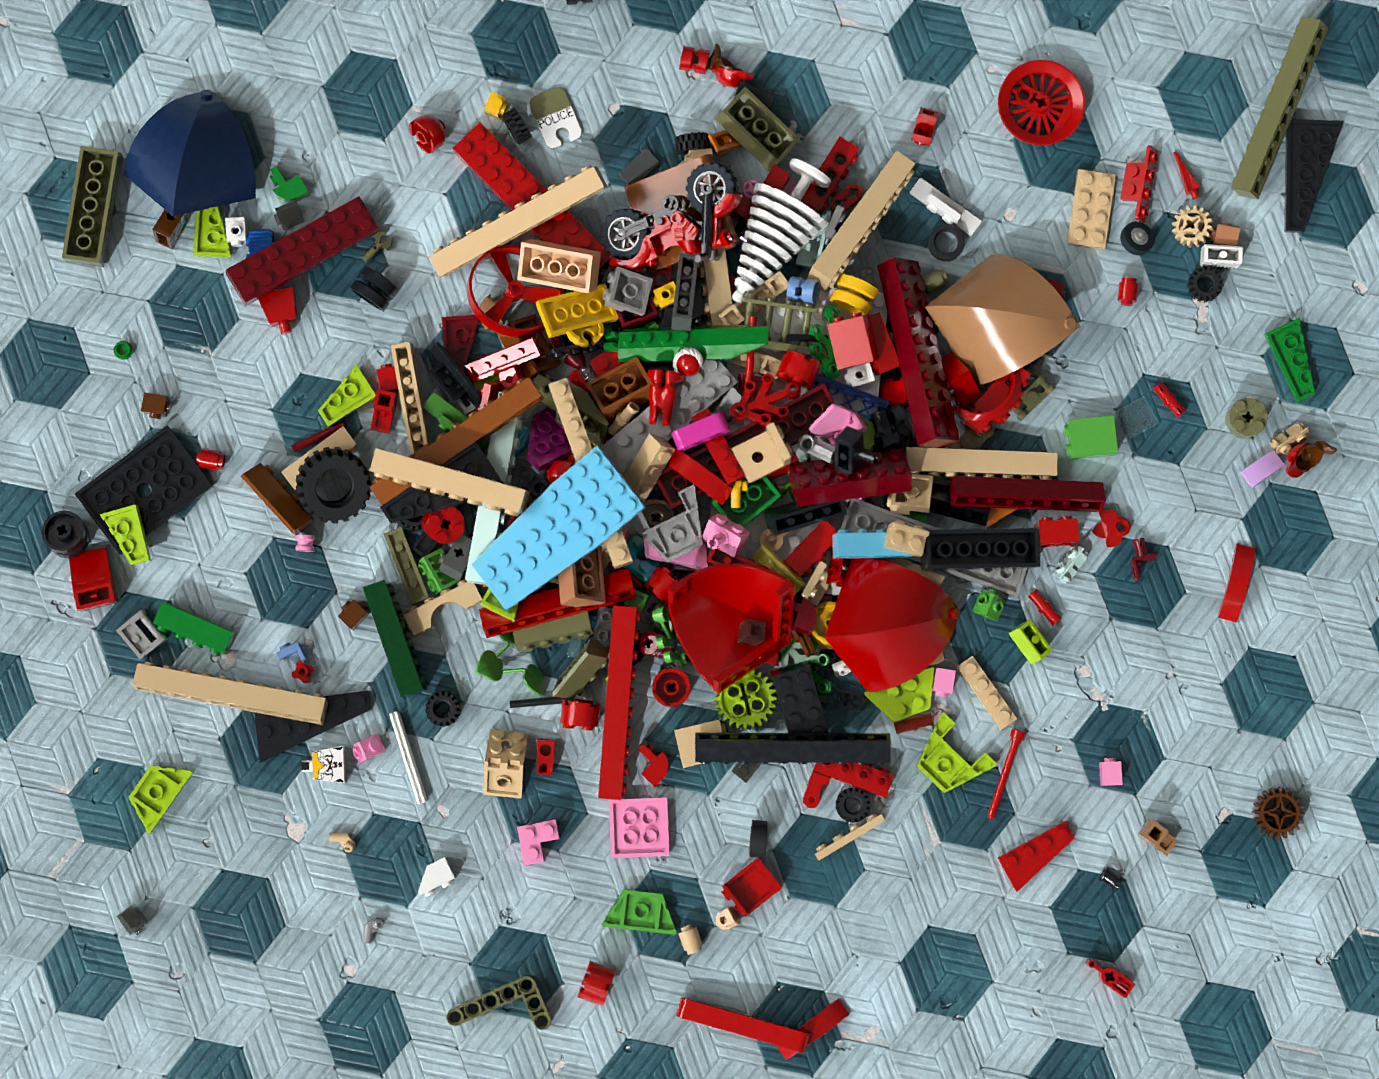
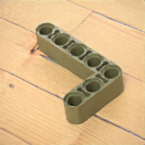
M529 975L460 1004L449 1010L446 1015L447 1022L450 1025L458 1026L522 997L537 1029L545 1030L552 1022L551 1015L536 980ZM529 979L532 982L530 990H525L522 987L523 980ZM511 987L514 990L515 994L512 998H507L504 995L505 988ZM487 996H495L497 1000L496 1005H488L486 1002ZM536 997L540 1000L538 1008L531 1007V998ZM471 1003L478 1005V1013L472 1014L469 1012L468 1007ZM453 1011L460 1013V1021L454 1022L451 1019ZM541 1015L548 1018V1024L545 1026L538 1024L537 1019Z

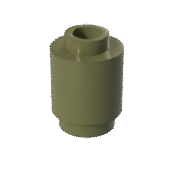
M936 269L921 275L927 294L945 287V284L948 283L943 269Z

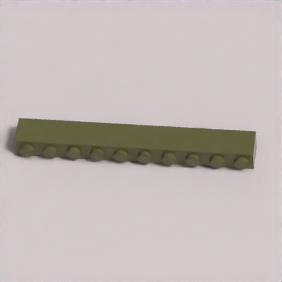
M1301 17L1299 24L1296 26L1293 39L1289 43L1286 56L1282 60L1279 73L1275 77L1272 90L1268 94L1265 107L1261 111L1258 124L1254 128L1251 141L1247 145L1244 158L1240 162L1236 177L1233 179L1231 189L1239 196L1257 200L1260 197L1329 29L1321 20Z

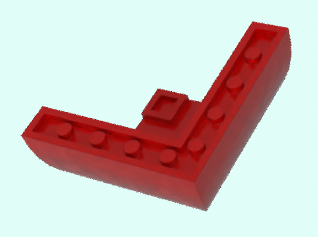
M851 558L824 638L868 692L886 690L914 678L940 655L953 634L957 620L960 617V609L942 588L915 571L882 560Z
M719 564L695 571L680 581L674 582L668 588V608L678 639L697 671L717 694L723 692L791 644L795 586L773 571L748 564Z

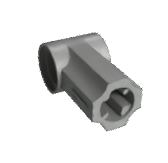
M803 435L798 440V447L802 452L809 453L831 464L835 460V446L811 435ZM809 439L812 441L810 449L807 448V441Z

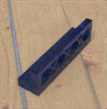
M817 374L812 388L814 389L824 383L831 397L838 393L843 394L847 402L838 405L845 407L844 405L848 404V409L853 410L851 402L861 401L865 409L856 412L872 422L868 410L874 407L886 410L890 402L821 374Z

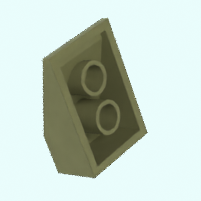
M571 383L569 386L589 441L596 446L602 447L606 442L609 423L588 392ZM556 410L555 421L563 425L558 410Z

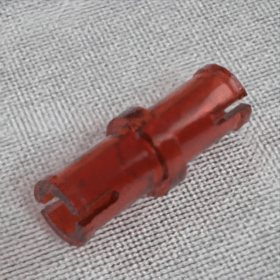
M931 713L915 718L912 716L908 720L894 723L897 735L911 730L915 732L919 728L934 725Z

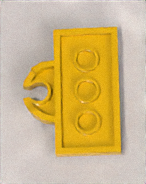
M606 284L598 285L597 290L590 293L574 291L538 300L535 304L548 337L552 338L566 334L575 345L587 347L589 343L583 334H588L591 337V344L595 345L604 334L603 324L615 322L619 319L615 309L604 306L603 294L607 289Z

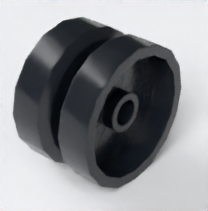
M364 266L359 275L367 284L360 280H355L350 286V290L373 307L384 312L389 305V301L383 295L394 298L399 289L382 274Z
M65 510L58 511L48 516L43 523V540L57 556L68 559L77 557L87 548L90 540L89 530L75 513Z

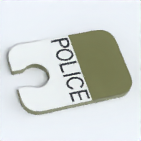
M556 87L531 98L530 107L547 147L556 149L562 146L560 140L556 137V132L561 128L569 132L570 142L581 137V128L564 89Z

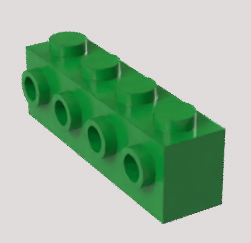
M164 602L161 603L153 621V624L158 625L156 629L165 633L170 630L175 633L174 637L183 641L186 638L193 640L192 644L203 648L205 645L210 648L209 652L218 656L221 653L227 654L236 634Z

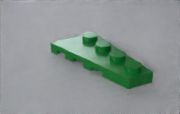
M1300 318L1264 334L1296 403L1315 395L1311 371L1307 361L1308 356L1304 346V337L1300 326Z

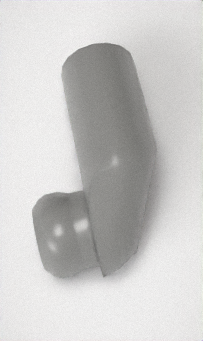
M373 918L364 925L362 943L372 944L373 933L382 929L384 925L380 918Z

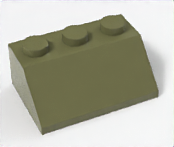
M590 638L559 676L552 695L571 700L577 695L581 696L586 689V683L588 681L592 682L598 674L596 671L600 667L603 669L608 663L609 650Z

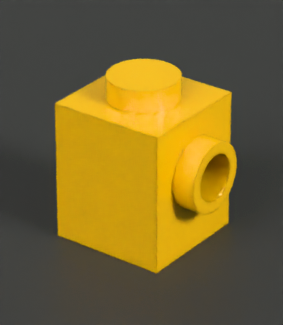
M674 281L653 290V297L651 298L655 307H659L660 311L674 305L676 288Z

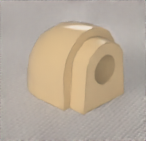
M727 907L717 914L716 924L720 929L728 930L741 924V919L733 907Z

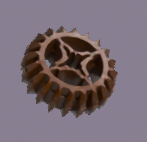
M1273 787L1269 788L1270 794L1264 790L1262 792L1264 798L1260 795L1257 796L1260 803H1253L1254 806L1258 807V810H1252V813L1258 815V817L1253 818V821L1259 820L1260 822L1256 825V828L1263 826L1261 833L1265 834L1268 831L1269 838H1272L1274 833L1275 839H1280L1281 835L1284 839L1287 838V832L1293 836L1294 831L1292 828L1300 830L1297 823L1303 824L1304 822L1302 819H1299V816H1305L1304 812L1299 811V809L1304 808V805L1297 804L1301 801V798L1293 799L1296 793L1292 792L1288 795V788H1285L1283 793L1281 787H1277L1276 792ZM1276 797L1273 807L1271 809H1264L1267 802ZM1282 798L1290 803L1293 811L1285 809ZM1279 808V811L1286 812L1287 814L1279 815L1280 818H1278V815L1270 812H1275ZM1264 815L1272 817L1275 828L1266 822ZM1288 816L1292 817L1291 822L1281 829L1283 820Z

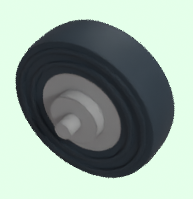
M1134 221L1127 224L1120 234L1123 247L1133 255H1144L1154 245L1155 238L1152 230L1142 222Z

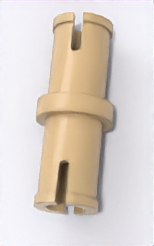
M630 402L622 412L616 415L615 421L608 427V432L612 436H615L631 422V418L639 411L637 404Z

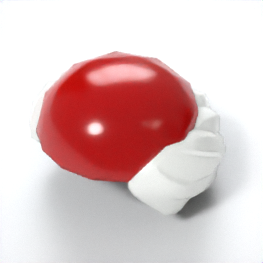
M692 347L681 349L673 359L675 372L682 373L684 377L696 375L703 365L701 353Z

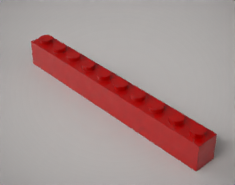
M613 605L598 798L621 800L622 795H626L627 784L623 783V776H627L628 773L625 757H629L630 745H626V739L631 736V726H628V718L632 719L633 707H629V701L634 698V688H631V680H635L636 669L632 668L633 661L637 660V649H634V641L638 642L639 630H635L636 622H640V611H637V606Z

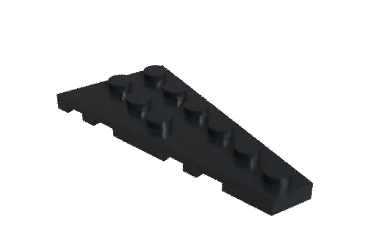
M1291 119L1286 131L1284 232H1305L1344 121Z
M477 442L441 465V467L504 484ZM410 486L380 508L389 522L393 524L467 503L468 499L464 498L463 501L448 497L449 493L446 492L442 496L430 492L431 488L428 487L425 491Z
M369 691L324 696L328 706L323 725L254 712L260 762L370 711Z

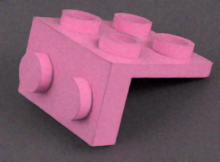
M832 404L814 421L809 430L813 434L828 439L835 446L836 437L846 426L865 432L867 427L856 411L838 404Z

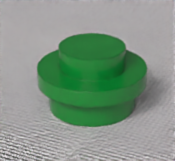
M119 341L114 346V354L118 359H129L133 354V347L127 341Z

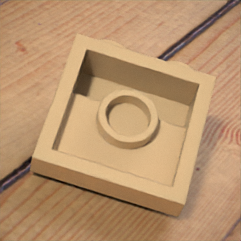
M912 474L911 491L893 493L892 496H888L887 507H890V513L910 515V511L929 513L933 476Z

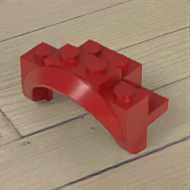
M1020 368L996 379L970 411L958 408L954 404L952 406L954 414L961 419L960 423L964 427L968 425L977 434H980L981 431L986 433L993 425L990 421H993L996 425L1000 421L1004 424L1011 416L1008 412L1012 407L1017 409L1023 402L1021 397L1024 393L1020 390H1023L1030 382L1027 378L1031 374L1024 368Z

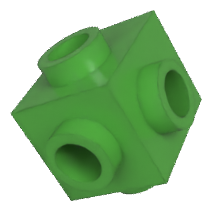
M989 589V592L981 590L973 612L998 622L1006 600L999 597V592Z

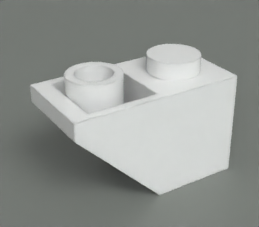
M446 857L426 867L418 890L419 896L424 894L427 897L436 892L435 888L441 885L445 888L453 884L452 880L456 877Z

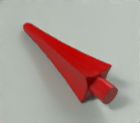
M1174 152L1173 155L1181 174L1186 196L1191 194L1192 199L1195 200L1200 197L1198 193L1200 186L1187 170L1178 153Z

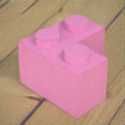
M557 820L517 827L524 866L545 862L541 842L560 839Z

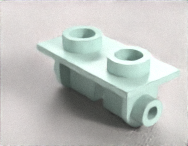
M1074 545L1067 551L1063 561L1057 564L1052 575L1060 578L1059 580L1064 584L1070 582L1077 573L1072 567L1075 565L1080 569L1088 559V553L1083 547Z

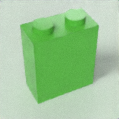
M1114 415L1071 419L1063 426L1064 436L1068 438V444L1065 445L1066 455L1070 456V460L1115 456L1118 454Z

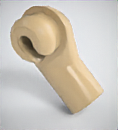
M329 833V842H340L346 852L354 850L355 841L348 833Z

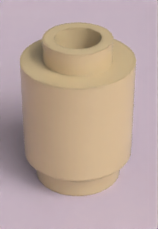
M691 924L682 927L681 932L678 934L684 951H687L688 955L701 951L702 941L697 927H692Z

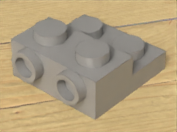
M617 267L608 274L607 282L610 284L603 294L604 306L621 312L626 310L643 316L646 311L653 279Z

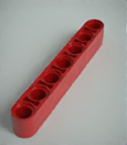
M683 997L680 999L676 1017L802 1053L806 1052L810 1033Z

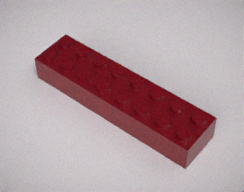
M358 196L226 269V276L246 307L374 236L379 228L362 199Z

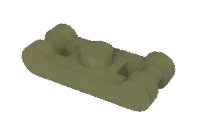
M1042 374L1023 392L1024 395L1021 399L1027 408L1023 411L1019 406L1017 409L1012 407L1010 411H1013L1018 416L1017 418L1022 421L1056 387L1053 384L1050 385ZM1039 385L1045 389L1043 393L1036 389Z

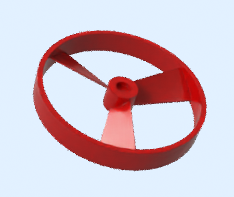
M516 245L500 246L484 253L476 261L470 272L466 291L473 313L486 327L510 337H527L544 330V324L525 329L510 328L499 324L512 301L516 302L523 299L536 303L538 300L562 295L563 288L526 287L520 281L513 280L505 254L520 255L521 246ZM492 257L507 281L508 286L505 296L484 313L473 295L472 278L477 267Z

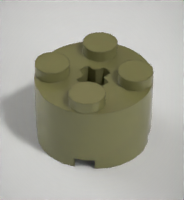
M1240 399L1228 409L1225 416V424L1235 437L1241 439L1251 438L1265 428L1268 419L1266 408L1262 402L1256 399ZM1244 415H1247V417L1250 418L1248 422H1246V419L1243 418Z

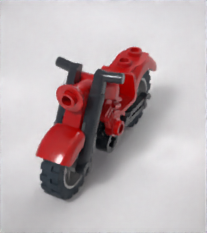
M701 164L696 169H693L691 176L687 178L686 182L688 184L685 188L688 193L687 197L684 195H668L662 200V209L649 214L647 217L642 215L640 211L633 209L612 211L611 215L606 216V221L602 223V231H600L602 245L606 247V252L611 253V256L614 257L610 260L609 265L615 269L621 267L635 273H640L643 271L642 268L647 265L651 267L659 263L658 259L667 256L666 250L674 245H678L687 254H698L694 257L696 262L718 261L720 259L718 248L735 247V237L732 232L725 228L721 231L722 217L729 215L737 208L743 195L737 193L739 186L736 183L738 182L737 178L733 175L734 172L724 164ZM711 174L718 176L714 183ZM706 176L709 184L702 182ZM722 180L723 185H718V183ZM693 208H696L697 211L701 213L702 220L699 218V216L693 210ZM625 220H629L632 223L627 226ZM621 222L622 228L619 229L617 225ZM618 240H623L622 247L618 244Z

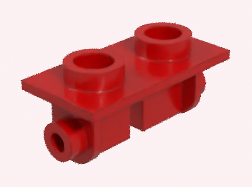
M832 549L826 584L835 582L836 586L842 587L847 573L843 567H849L850 558L833 559Z

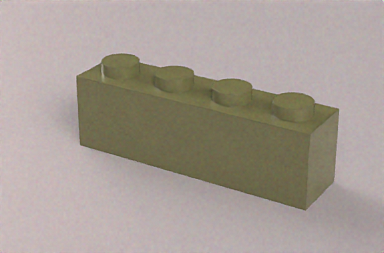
M589 611L513 631L515 645L519 652H530L533 648L537 647L548 648L558 642L565 644L575 638L586 639L589 635L594 634Z

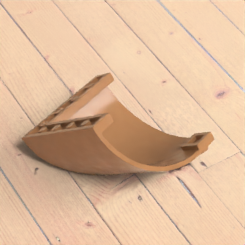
M992 254L925 306L953 354L970 370L976 385L994 381L1022 368L1057 346L1080 327L1066 302L1044 277L1020 260L1002 254Z

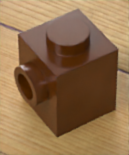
M144 392L141 412L150 414L149 417L154 419H161V416L167 417V412L170 413L172 407L170 398L165 395Z
M355 600L352 602L347 601L341 609L343 611L338 617L351 630H354L369 615L366 611L368 607L361 600L358 603Z

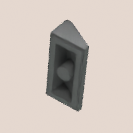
M645 148L620 172L619 176L628 185L643 180L660 163Z
M737 387L729 389L709 408L710 413L713 415L723 412L727 423H729L733 419L730 415V408L734 403L740 402L743 390ZM737 409L736 411L740 413L743 409Z

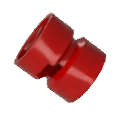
M684 45L679 70L688 72L694 70L695 73L705 75L710 50L699 49L695 51L694 47ZM694 57H699L698 64H693Z

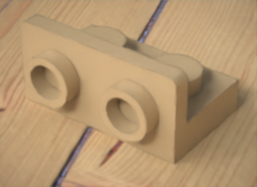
M895 521V523L889 524L884 548L918 557L923 555L926 537L930 534L929 531H925V528L921 526H906L907 523L903 521Z
M821 561L800 596L801 598H807L815 606L819 604L829 584H826L829 568Z

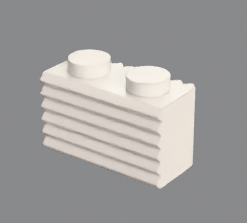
M1204 244L1201 248L1200 265L1220 268L1231 267L1232 269L1235 267L1237 269L1242 264L1243 246Z

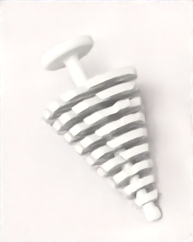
M798 159L790 161V168L801 177L791 196L769 185L755 183L754 191L756 195L752 197L754 207H750L749 211L752 219L747 221V227L751 231H745L744 238L750 244L743 243L742 250L748 256L741 254L739 259L741 264L745 265L749 270L738 267L737 273L743 280L735 279V286L738 288L732 295V299L738 303L742 302V298L745 297L746 293L751 294L755 291L751 283L758 286L764 283L757 273L763 277L770 278L773 272L766 267L779 270L782 264L778 260L788 262L792 258L789 253L796 255L801 251L799 246L805 247L810 243L808 238L814 239L819 235L818 231H823L828 227L827 222L819 214L800 201L811 183L827 188L831 184V180L823 172Z

